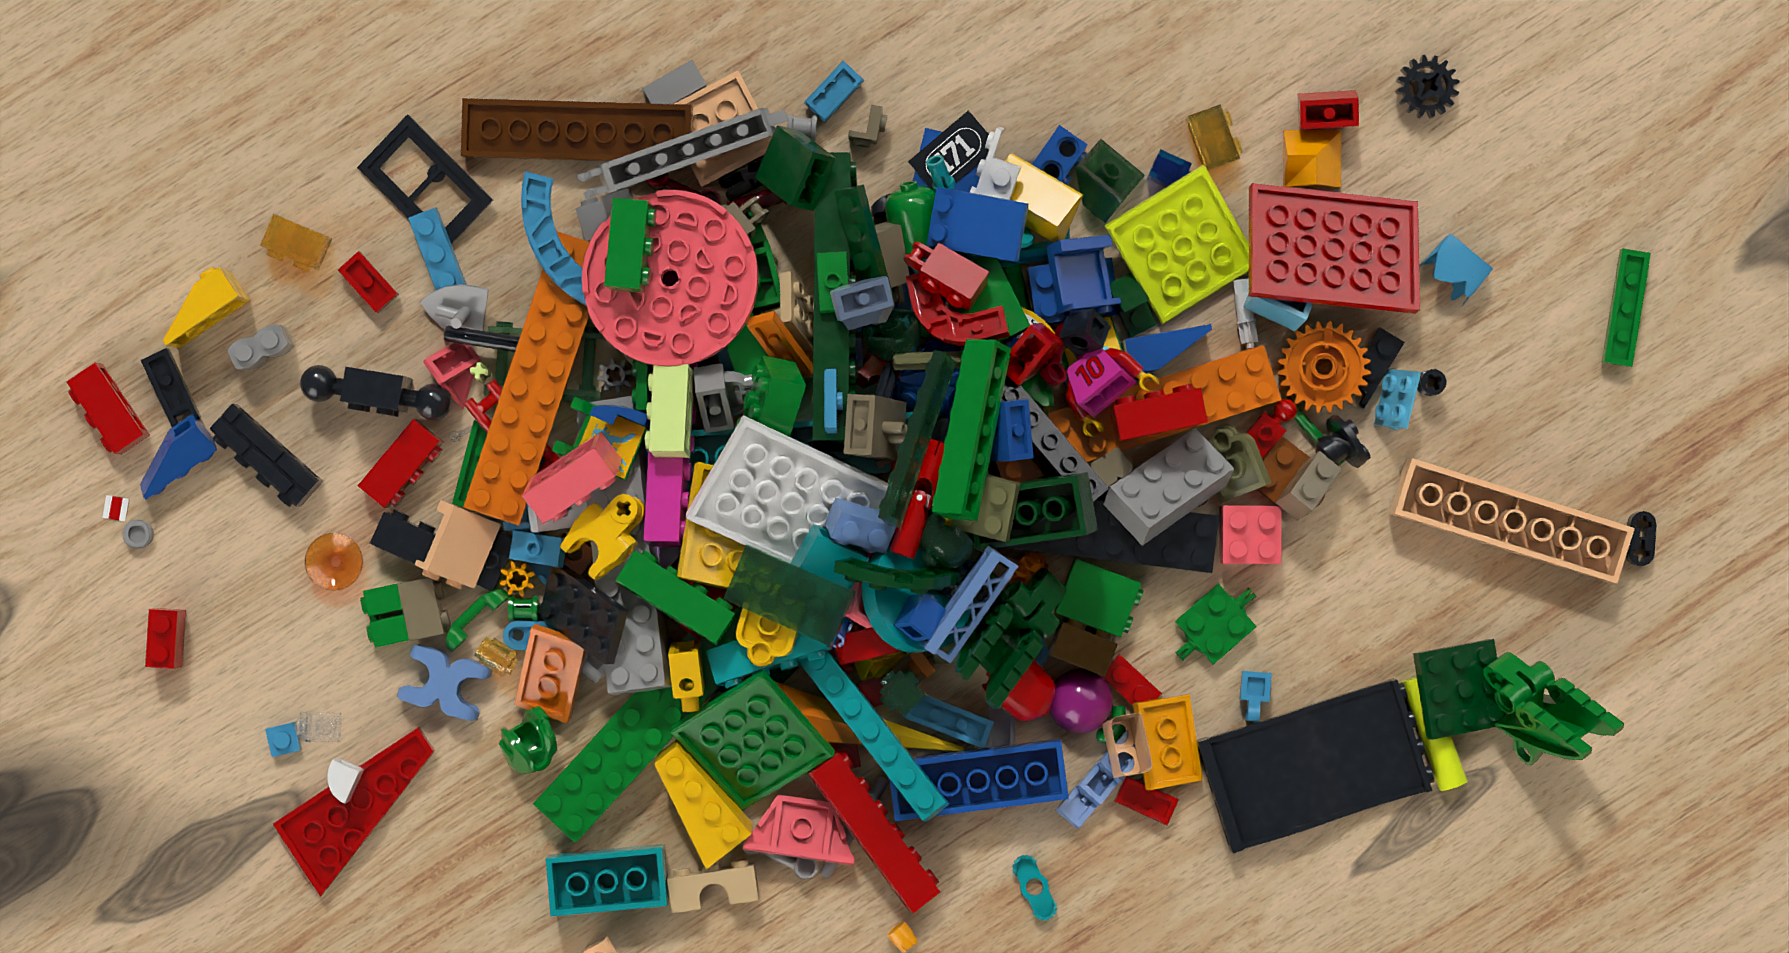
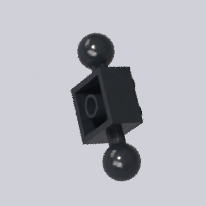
M314 365L306 369L300 379L301 391L309 400L323 402L330 399L333 395H339L340 401L348 403L347 409L370 412V408L375 407L378 414L398 417L399 412L407 413L408 407L416 408L423 418L434 421L444 418L452 407V397L446 388H442L439 384L431 383L423 386L419 391L411 390L413 379L401 375L345 366L344 378H337L335 373L327 366Z

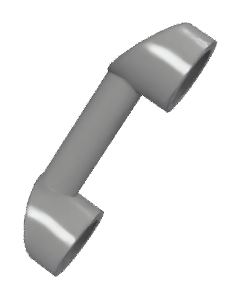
M744 850L748 855L754 856L760 853L794 869L795 875L800 879H810L818 870L816 860Z

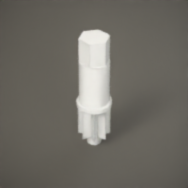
M1249 280L1233 281L1240 342L1246 345V349L1255 348L1254 342H1258L1257 319L1254 316V312L1243 308L1249 293Z

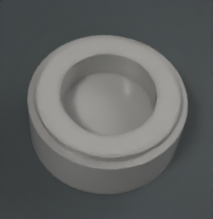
M132 520L125 525L122 535L124 542L129 547L138 549L145 548L152 542L154 531L148 522Z

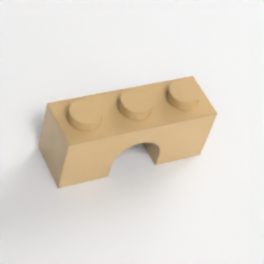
M747 859L731 861V866L719 868V863H714L707 870L703 865L702 871L691 872L690 868L673 870V875H669L667 878L672 914L701 909L703 906L702 889L710 884H719L726 889L730 905L758 901L760 895L755 862L748 863Z

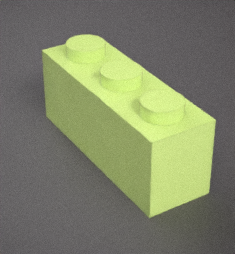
M688 364L675 366L653 365V374H649L648 388L649 391H652V402L647 403V419L651 421L650 431H646L645 446L654 457L690 458L694 371Z

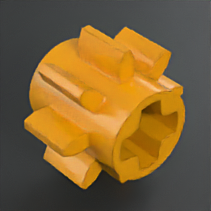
M511 560V568L509 570L501 568L500 571L506 575V579L501 580L499 583L500 585L508 584V595H511L513 590H519V594L524 596L523 589L526 586L529 588L534 587L528 581V577L534 576L535 573L534 571H525L526 562H523L521 566H515L514 561ZM518 571L519 575H525L521 579L522 584L516 585L514 581L509 582V579L513 578L512 573Z

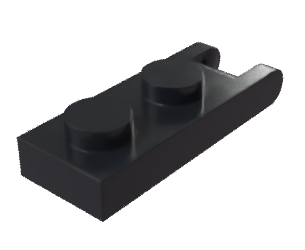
M1381 327L1377 329L1366 347L1368 352L1362 356L1363 358L1371 359V363L1364 366V369L1371 371V375L1363 376L1362 378L1368 383V386L1358 387L1362 395H1364L1358 406L1363 409L1405 343Z
M165 348L141 359V363L171 426L174 427L179 423L176 417L189 411L198 420L201 419L199 410L170 349Z

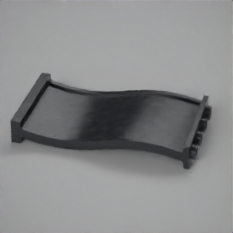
M1391 678L1387 681L1325 699L1260 722L1197 739L1199 755L1229 850L1232 853L1240 852L1245 848L1290 836L1378 805L1419 793L1433 791L1430 783L1434 782V777L1430 767L1424 765L1422 755H1425L1424 745L1420 738L1416 739L1413 730L1414 727H1417L1413 712L1411 710L1407 711L1404 700L1408 699L1404 684L1398 683L1397 679Z

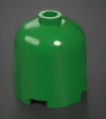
M917 181L901 183L900 188L893 191L885 202L887 223L901 225L906 254L912 252L914 242L927 244L936 194L930 187L917 185Z

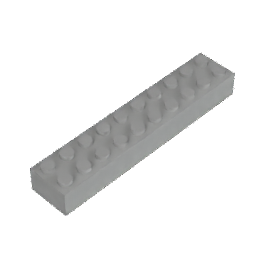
M632 396L590 402L597 406L619 405L637 410L636 406L632 403ZM576 410L578 432H580L586 414ZM645 439L641 444L627 481L614 477L616 480L604 490L598 487L590 493L592 496L586 501L587 507L596 502L602 509H605L613 498L621 494L636 497L646 506L648 465ZM625 505L626 515H630L629 505ZM644 517L630 533L638 542L635 550L640 554L643 550H646L658 558L657 547H649L644 542ZM591 540L594 564L598 558L599 551L595 542ZM632 553L621 565L615 567L600 580H595L596 587L628 609L615 663L605 664L608 693L614 695L672 687L665 613L617 584L615 580Z

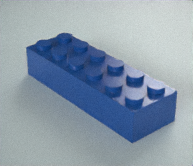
M1060 739L913 757L949 803L947 807L935 816L1069 799L1062 742ZM890 780L895 821L920 818Z

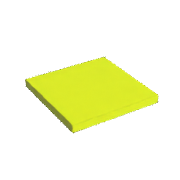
M1204 165L1104 226L1130 272L1149 297L1148 303L1162 325L1249 271V243Z

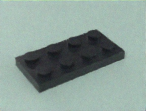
M564 564L563 568L551 566L543 601L540 606L539 617L602 663L614 664L628 609Z

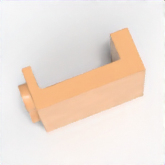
M440 500L436 511L444 514L425 561L416 560L415 565L424 569L422 575L438 581L439 577L442 576L447 578L445 583L462 590L463 585L474 589L501 524Z

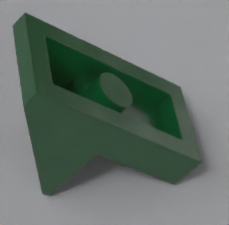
M1128 273L1110 282L1112 298H1121V304L1114 307L1128 337L1132 338L1157 325L1146 303L1149 301V297L1132 273Z

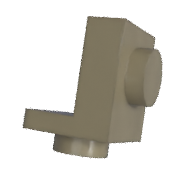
M871 105L866 133L849 130L848 139L854 140L853 145L870 148V144H877L879 132H885L887 115L882 114V106Z

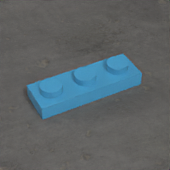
M432 208L409 217V222L435 289L438 290L445 286L458 284L467 285L438 208Z
M915 690L911 694L903 718L983 749L994 724L993 720Z

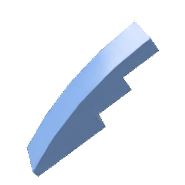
M1127 729L1115 741V744H1123L1127 740ZM1108 750L1068 794L1069 799L1063 800L1055 809L1076 829L1082 826L1097 806L1101 805L1118 783L1122 782L1126 777L1113 778ZM1126 752L1119 753L1118 759L1121 771L1123 773L1130 772L1134 767L1133 757Z

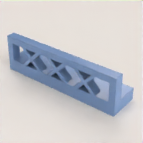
M987 546L946 605V612L932 638L921 641L923 647L951 664L1018 566L990 546ZM999 561L1008 566L1002 577L990 579V574ZM997 583L992 590L991 584ZM983 585H987L989 595L986 600L973 603V598ZM980 607L977 613L975 614L974 608ZM970 609L972 617L970 623L967 626L956 628V623L964 611ZM962 631H963V633L961 634V636H960L959 639H958V634H957V632H962ZM953 633L955 644L947 654L939 647L948 634Z

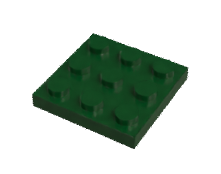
M1494 639L1413 653L1428 740L1496 727L1495 723L1507 715L1495 700L1497 690L1487 682L1483 673L1484 668L1497 659Z

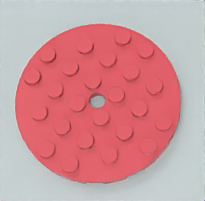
M660 190L641 197L637 196L633 199L648 200L653 205L652 209H656L655 227L650 229V238H653L654 241L653 254L648 256L647 267L651 269L650 284L645 285L644 293L609 290L604 286L610 216L605 222L601 223L594 233L584 258L582 290L588 308L587 311L596 328L616 349L637 361L661 366L690 365L703 361L729 345L741 332L752 313L759 283L758 264L753 245L740 223L724 207L705 196L682 190ZM667 271H675L678 274L679 280L673 286L667 287L663 284V276Z

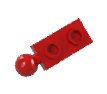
M1290 399L1278 401L1274 406V415L1272 417L1264 411L1246 432L1255 440L1262 458L1287 431L1280 424L1291 421L1297 414V406Z

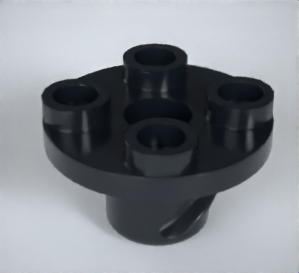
M1333 415L1326 420L1329 436H1322L1317 439L1315 453L1321 451L1338 467L1343 459L1355 468L1364 465L1371 458V455L1356 435L1359 434V431L1354 422L1350 419L1344 421L1338 415Z

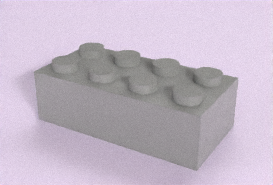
M1194 428L1110 486L1104 505L1143 546L1225 488L1234 468Z

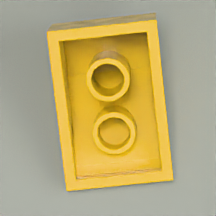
M210 267L199 275L201 279L194 283L162 340L166 346L181 349L251 301L231 271L220 267L216 269Z

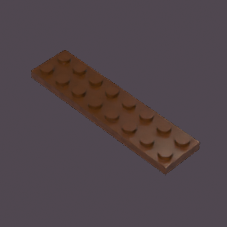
M462 98L461 156L612 161L692 133L693 105Z

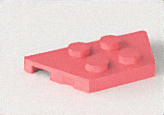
M777 795L766 813L757 823L752 834L744 842L742 850L852 866L854 864V857L851 854L845 830L841 825L839 816L831 805L826 801Z

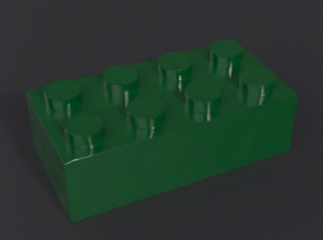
M1088 472L1018 482L1021 484L1010 541L1003 542L973 534L977 551L984 550L987 546L998 548L1088 535L1097 531Z

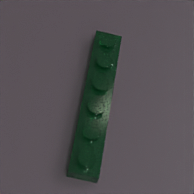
M934 350L932 358L927 363L924 382L917 392V402L913 414L908 419V429L904 441L899 446L898 458L894 470L889 475V485L885 497L879 505L878 518L893 527L901 528L956 365V361L945 352Z

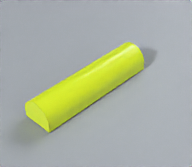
M1417 676L1400 681L1399 683H1403L1407 691L1408 699L1406 702L1409 710L1414 714L1417 724L1416 729L1424 745L1425 753L1439 790L1446 791L1467 783L1468 780L1452 737L1448 736L1428 740L1426 737Z

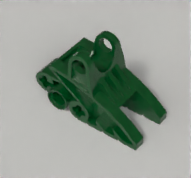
M1041 568L1035 572L1025 585L1020 581H1015L1004 592L1001 591L958 653L955 672L963 680H969L979 664L990 674L985 701L994 709L1000 708L1008 697L1009 691L1013 690L1021 679V675H1024L1032 664L1033 659L1041 651L1043 642L1040 639L1049 637L1059 625V619L1052 612L1064 597L1066 587L1046 568ZM987 591V593L985 594V596H984V598L982 599L981 602L985 601L986 598L988 597V595H989L988 591ZM980 607L974 608L975 614L977 613ZM971 613L968 622L965 623V626H967L972 620Z

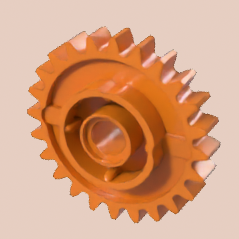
M1317 321L1315 329H1311L1306 324V332L1304 334L1298 330L1295 331L1296 340L1287 338V343L1290 345L1289 349L1281 348V352L1286 356L1285 359L1278 360V364L1285 367L1283 370L1278 371V376L1286 377L1281 383V387L1289 386L1290 389L1286 394L1287 397L1296 395L1295 404L1298 405L1301 402H1305L1306 411L1311 406H1316L1317 414L1321 412L1322 407H1326L1329 414L1332 413L1333 406H1337L1340 411H1343V402L1346 401L1353 405L1351 396H1362L1358 387L1368 386V383L1362 379L1363 376L1371 375V371L1364 369V366L1371 363V359L1362 357L1368 352V349L1358 347L1362 339L1353 340V330L1343 333V324H1340L1337 329H1333L1331 321L1328 322L1326 328H1322L1319 321ZM1322 360L1329 361L1333 366L1332 371L1327 375L1319 374L1316 371L1318 362Z

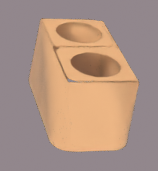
M1141 712L1117 716L1102 724L1113 778L1145 773L1152 768V759L1142 714L1135 716ZM1115 724L1125 726L1128 731V738L1123 744H1115L1112 726ZM1122 752L1129 753L1134 759V767L1127 773L1121 771L1118 754Z

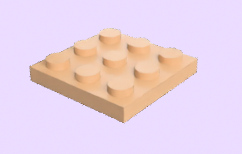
M739 71L674 103L693 105L692 132L758 109ZM772 136L690 164L701 187L704 188L728 173L764 156Z

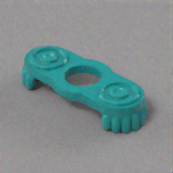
M1021 855L1017 857L1012 865L1013 873L1016 874L1020 882L1021 893L1028 899L1034 911L1033 915L1042 921L1053 918L1057 911V903L1054 902L1049 891L1048 880L1040 873L1036 860L1032 856ZM1036 878L1042 882L1043 889L1039 894L1032 895L1026 890V884L1030 879Z

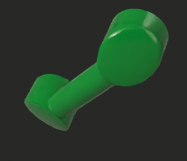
M498 589L481 595L452 623L446 637V647L451 652L458 648L468 638L463 629L486 606L492 611L499 608L509 598L508 593L504 589Z

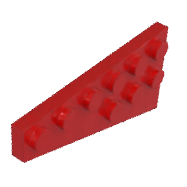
M420 727L359 766L364 771L349 802L344 804L332 794L330 788L327 787L273 823V826L320 896L325 893L435 752Z

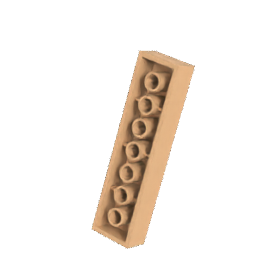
M1414 458L1405 460L1389 514L1615 584H1618L1635 529Z

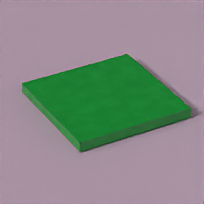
M764 670L759 671L704 705L698 711L671 726L670 730L742 811L830 759L835 753L833 747Z

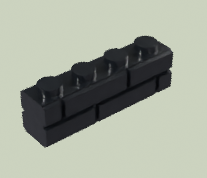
M231 404L210 427V430L215 434L212 439L224 449L229 446L236 453L234 459L246 469L251 466L258 472L255 476L257 480L267 488L272 485L280 492L277 497L288 507H291L292 504L296 507H301L323 483L320 477L238 404Z

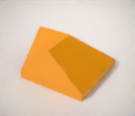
M1283 130V186L1293 188H1341V130Z

